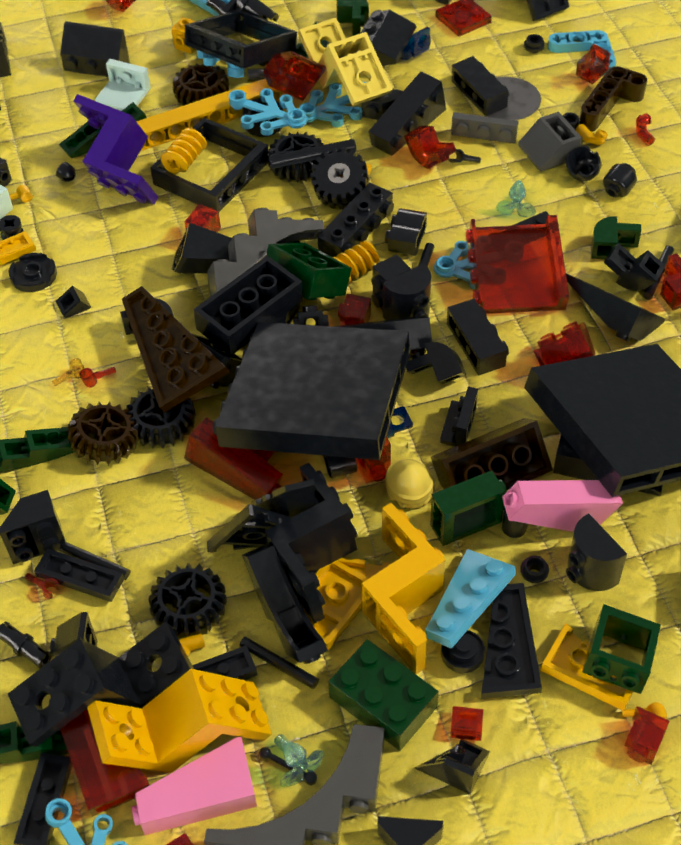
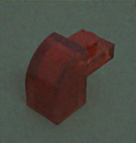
M419 126L404 136L414 159L428 169L437 163L448 160L449 155L456 151L454 143L439 142L434 126Z
M677 253L668 256L665 269L667 277L663 280L660 293L673 311L681 308V258Z

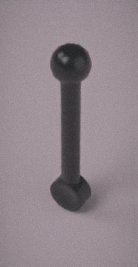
M268 747L260 749L259 755L262 759L269 758L305 778V782L308 785L316 783L317 775L315 772H305L271 753Z

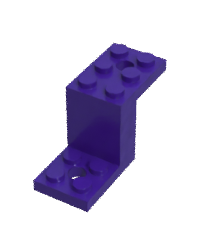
M77 94L73 102L79 108L78 112L88 119L87 123L96 129L101 127L99 134L82 161L88 168V173L98 179L97 183L105 188L113 187L124 196L130 194L135 200L143 204L145 202L155 204L158 196L142 176L129 172L148 136L132 115Z

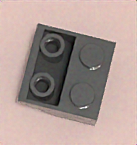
M556 112L539 118L520 139L518 146L541 172L566 163L565 159L568 153L576 147H581L582 137L560 112Z

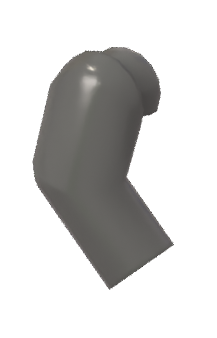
M248 70L249 80L271 78L276 82V74L273 70Z

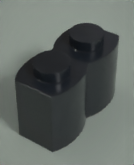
M399 208L397 215L393 214L391 230L387 229L385 243L388 244V251L416 256L425 234L427 212Z

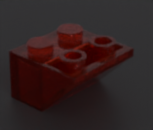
M288 51L275 54L263 70L269 87L303 101L326 70V66L295 52Z
M577 321L564 326L563 330L560 331L561 333L557 335L551 332L542 336L533 350L540 366L595 356V350L585 322L578 325Z

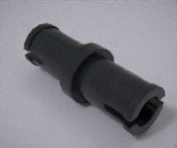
M8 621L0 625V640L12 647L13 652L17 656H24L37 665L39 669L51 660L50 651L34 642L33 636L28 633L23 634Z

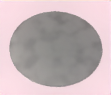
M515 77L496 78L509 91L508 107L488 115L489 117L519 120L532 115L538 110L541 104V95L535 86Z

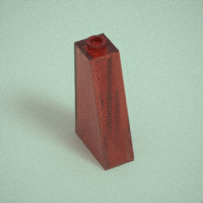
M208 417L189 435L184 459L252 499L261 498L262 500L261 496L271 494L272 491L282 487L280 482L283 474L250 449L219 447L217 435L213 433L214 422Z
M88 710L83 711L61 728L91 816L136 799L135 793L149 786L147 778L139 768L102 763Z

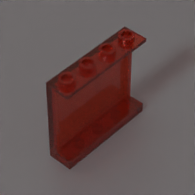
M547 215L545 224L476 227L475 219H471L470 229H466L465 232L466 243H470L471 249H468V262L473 263V269L470 270L471 284H475L476 290H473V299L475 298L478 305L484 308L486 314L566 310L569 291L557 215Z

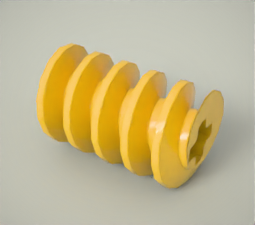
M185 128L167 148L166 152L162 154L161 162L164 168L173 174L186 172L198 155L202 153V150L207 147L205 137L194 128Z
M366 240L360 242L359 245H354L351 249L345 250L344 253H339L336 257H332L352 268L348 283L351 282V277L357 279L359 273L362 275L366 274L367 269L371 271L374 263L377 264L380 261L376 249Z

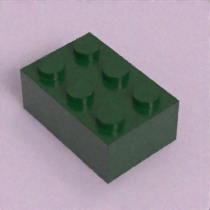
M306 243L268 244L266 256H269L302 281L303 298L307 300H317L320 297L334 299L335 296L346 295L351 267Z
M368 639L328 681L329 697L366 726L384 728V740L399 751L438 707L439 691Z

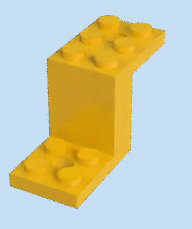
M389 503L382 508V539L399 559L362 583V613L413 673L417 675L425 669L427 637L419 626L414 627L408 620L407 614L443 591L445 557L438 548H433L427 542L425 534L419 528H414L403 510H398L392 503Z
M195 669L187 671L142 709L97 700L87 707L103 764L172 773L221 734L265 741L272 735L268 724V716L263 710L259 691L254 682Z

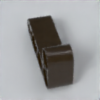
M620 66L611 67L583 103L579 119L580 124H584L593 132L598 129L619 98L631 102L642 101L645 95L647 77L642 73Z

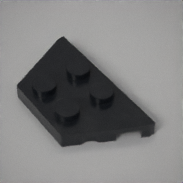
M247 505L207 541V551L217 552L216 549L224 544L233 545V550L259 548L268 544L265 534L266 530L291 517L255 505Z

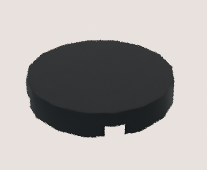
M29 253L19 257V261L13 262L8 271L11 284L23 292L43 290L50 286L57 276L54 260L47 258V255L43 253Z

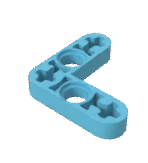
M604 31L565 32L549 36L548 49L551 52L590 51L596 71L600 75H605L611 67L616 66V59L608 35Z

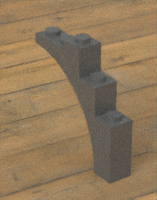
M267 208L254 209L248 218L249 234L240 233L234 235L228 244L229 261L226 259L213 261L208 269L210 297L267 254L268 244L317 239V236L324 230L323 220H314L313 218L294 220L290 217L278 219L277 210H269Z
M353 724L348 747L338 768L325 785L309 800L284 816L257 826L238 829H206L205 845H306L307 841H311L314 845H338L344 808H349L350 811L360 814L367 813L368 811L375 812L384 748V728Z

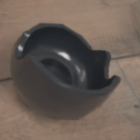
M588 146L574 148L565 159L567 170L571 177L582 182L592 180L599 174L602 167L598 152L594 153Z

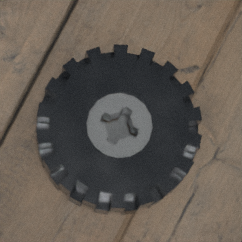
M337 148L332 149V154H328V152L323 153L324 158L318 157L316 160L317 165L313 164L311 180L316 196L319 200L321 199L322 204L325 206L329 203L332 209H335L336 205L339 206V210L344 209V205L349 204L370 181L367 165L363 161L360 154L356 156L353 150L347 153L346 148H341V152H337Z

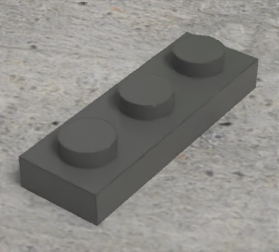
M453 112L451 135L516 144L519 121Z

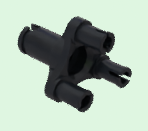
M222 0L206 1V5L219 15L241 10L265 20L269 18L277 22L279 18L276 12L273 13V10L260 0H230L229 3H224Z

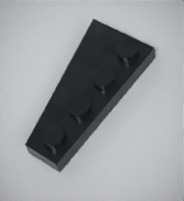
M524 583L507 584L493 600L481 699L542 693Z

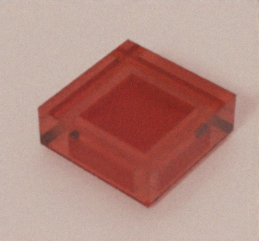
M453 706L450 738L481 741L483 709Z

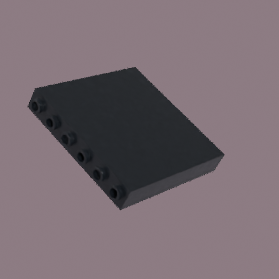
M258 322L255 331L250 334L248 348L243 351L241 365H238L236 368V377L233 383L229 385L226 401H223L221 404L219 418L215 419L213 424V433L217 435L219 447L380 460L410 355L409 331Z
M658 344L547 364L530 369L524 387L525 390L612 497L681 480V369Z

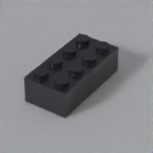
M266 256L194 308L196 329L229 356H232L249 343L250 334L255 331L258 322L275 323L303 302L302 281L269 256Z

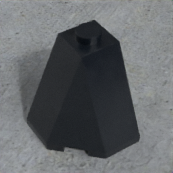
M189 223L175 252L172 270L177 273H207L213 261L220 259L229 261L228 244L232 238Z

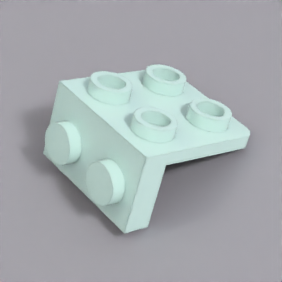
M109 59L106 63L109 82L95 98V101L119 111L125 109L132 102L138 106L151 89L148 69Z

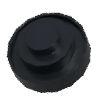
M470 630L465 632L452 649L444 645L441 646V657L444 664L455 672H472L479 668L483 662L484 643L477 634Z

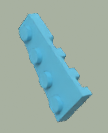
M467 549L425 630L427 639L452 649L516 575L515 566Z

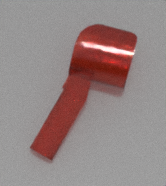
M111 367L94 373L90 368H84L79 372V376L85 386L91 388L96 385L97 379L115 373L116 369Z
M30 573L25 575L26 580L42 589L43 596L46 599L53 598L52 593L47 590L48 588L54 587L56 590H60L59 583L54 578L41 580Z

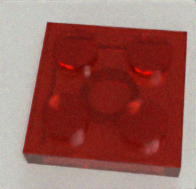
M458 0L437 9L435 17L458 37L490 24L492 16L473 0Z

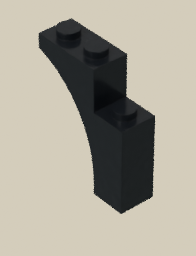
M265 544L242 554L267 619L274 622L286 654L299 663L304 662V664L318 660L321 657L320 654L327 651L326 645L297 599L274 545Z

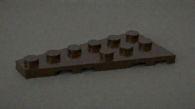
M141 286L122 298L159 408L164 412H167L230 373L144 287Z

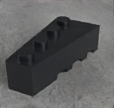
M420 71L368 131L371 145L393 156L446 110L442 81Z

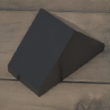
M378 816V835L387 845H436L442 839L443 821Z

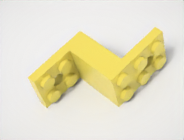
M337 18L299 29V38L323 89L328 88L333 83H342L352 106L392 92L393 89L367 32L345 38ZM326 40L330 44L325 48L321 45L320 41ZM361 74L368 77V83H364L359 79Z

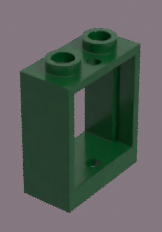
M492 470L432 494L430 526L442 546L502 522L503 510L505 508L502 496L507 490L504 482L501 479H497Z
M603 604L594 627L582 673L641 694L650 676L661 625ZM603 635L644 650L641 665L599 650Z

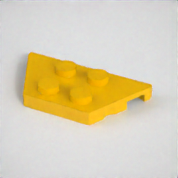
M342 557L317 571L316 576L320 583L317 589L325 601V605L322 606L325 618L314 623L304 608L303 610L316 631L323 638L328 651L362 609V583L389 566L390 563L383 562L382 565L366 564V560H347Z

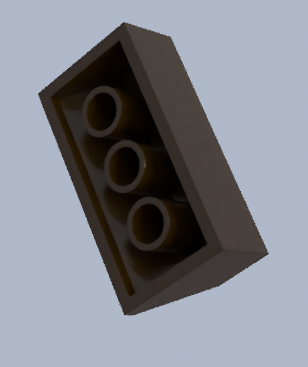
M525 418L431 456L438 481L443 489L492 470L497 479H501L504 482L506 490H508L511 484H515L517 481H529L553 471L537 420Z

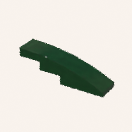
M134 102L122 110V112L132 115L136 121L147 118L145 113ZM86 122L59 145L71 159L86 154L99 134L101 127L96 129Z
M68 427L25 431L24 438L0 440V473L34 466L76 452L72 451L68 440Z
M84 717L73 719L37 747L29 745L22 727L16 721L0 725V764L38 760L41 753L66 755L89 750L87 721Z

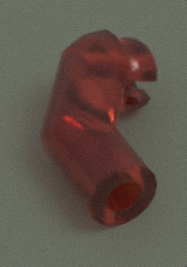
M645 113L639 115L636 119V135L645 145L650 146L654 143L655 137L647 130V125H650L652 121L650 115Z

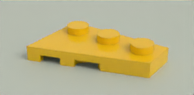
M565 623L543 661L540 671L625 711L634 692L582 673L590 643L587 640H580L573 634V628Z

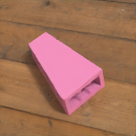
M599 480L517 481L502 496L508 520L574 532L577 522L588 513L601 525L623 504L620 495L612 497Z
M242 737L232 739L135 793L137 805L132 806V814L135 826L141 825L144 835H149L257 807Z

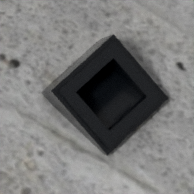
M71 286L55 301L65 318L91 308L85 294L74 286Z

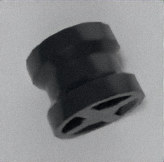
M8 215L0 219L2 240L24 232L18 216Z

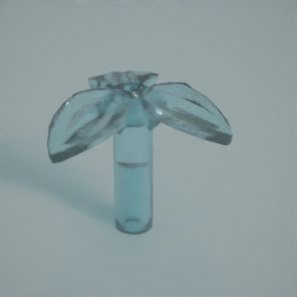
M517 180L509 191L512 202L503 200L496 206V210L504 215H511L514 209H517V213L521 217H530L536 214L532 204L521 203L526 196L525 187L521 180Z
M283 734L276 736L274 739V743L284 754L287 765L293 767L280 780V786L282 787L292 786L303 781L304 770L314 772L323 760V750H315L306 758V750L301 745L289 741Z

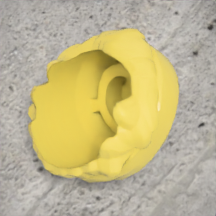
M411 458L398 459L389 466L385 475L389 499L397 501L400 508H420L426 506L432 498L435 486L432 474L424 464Z

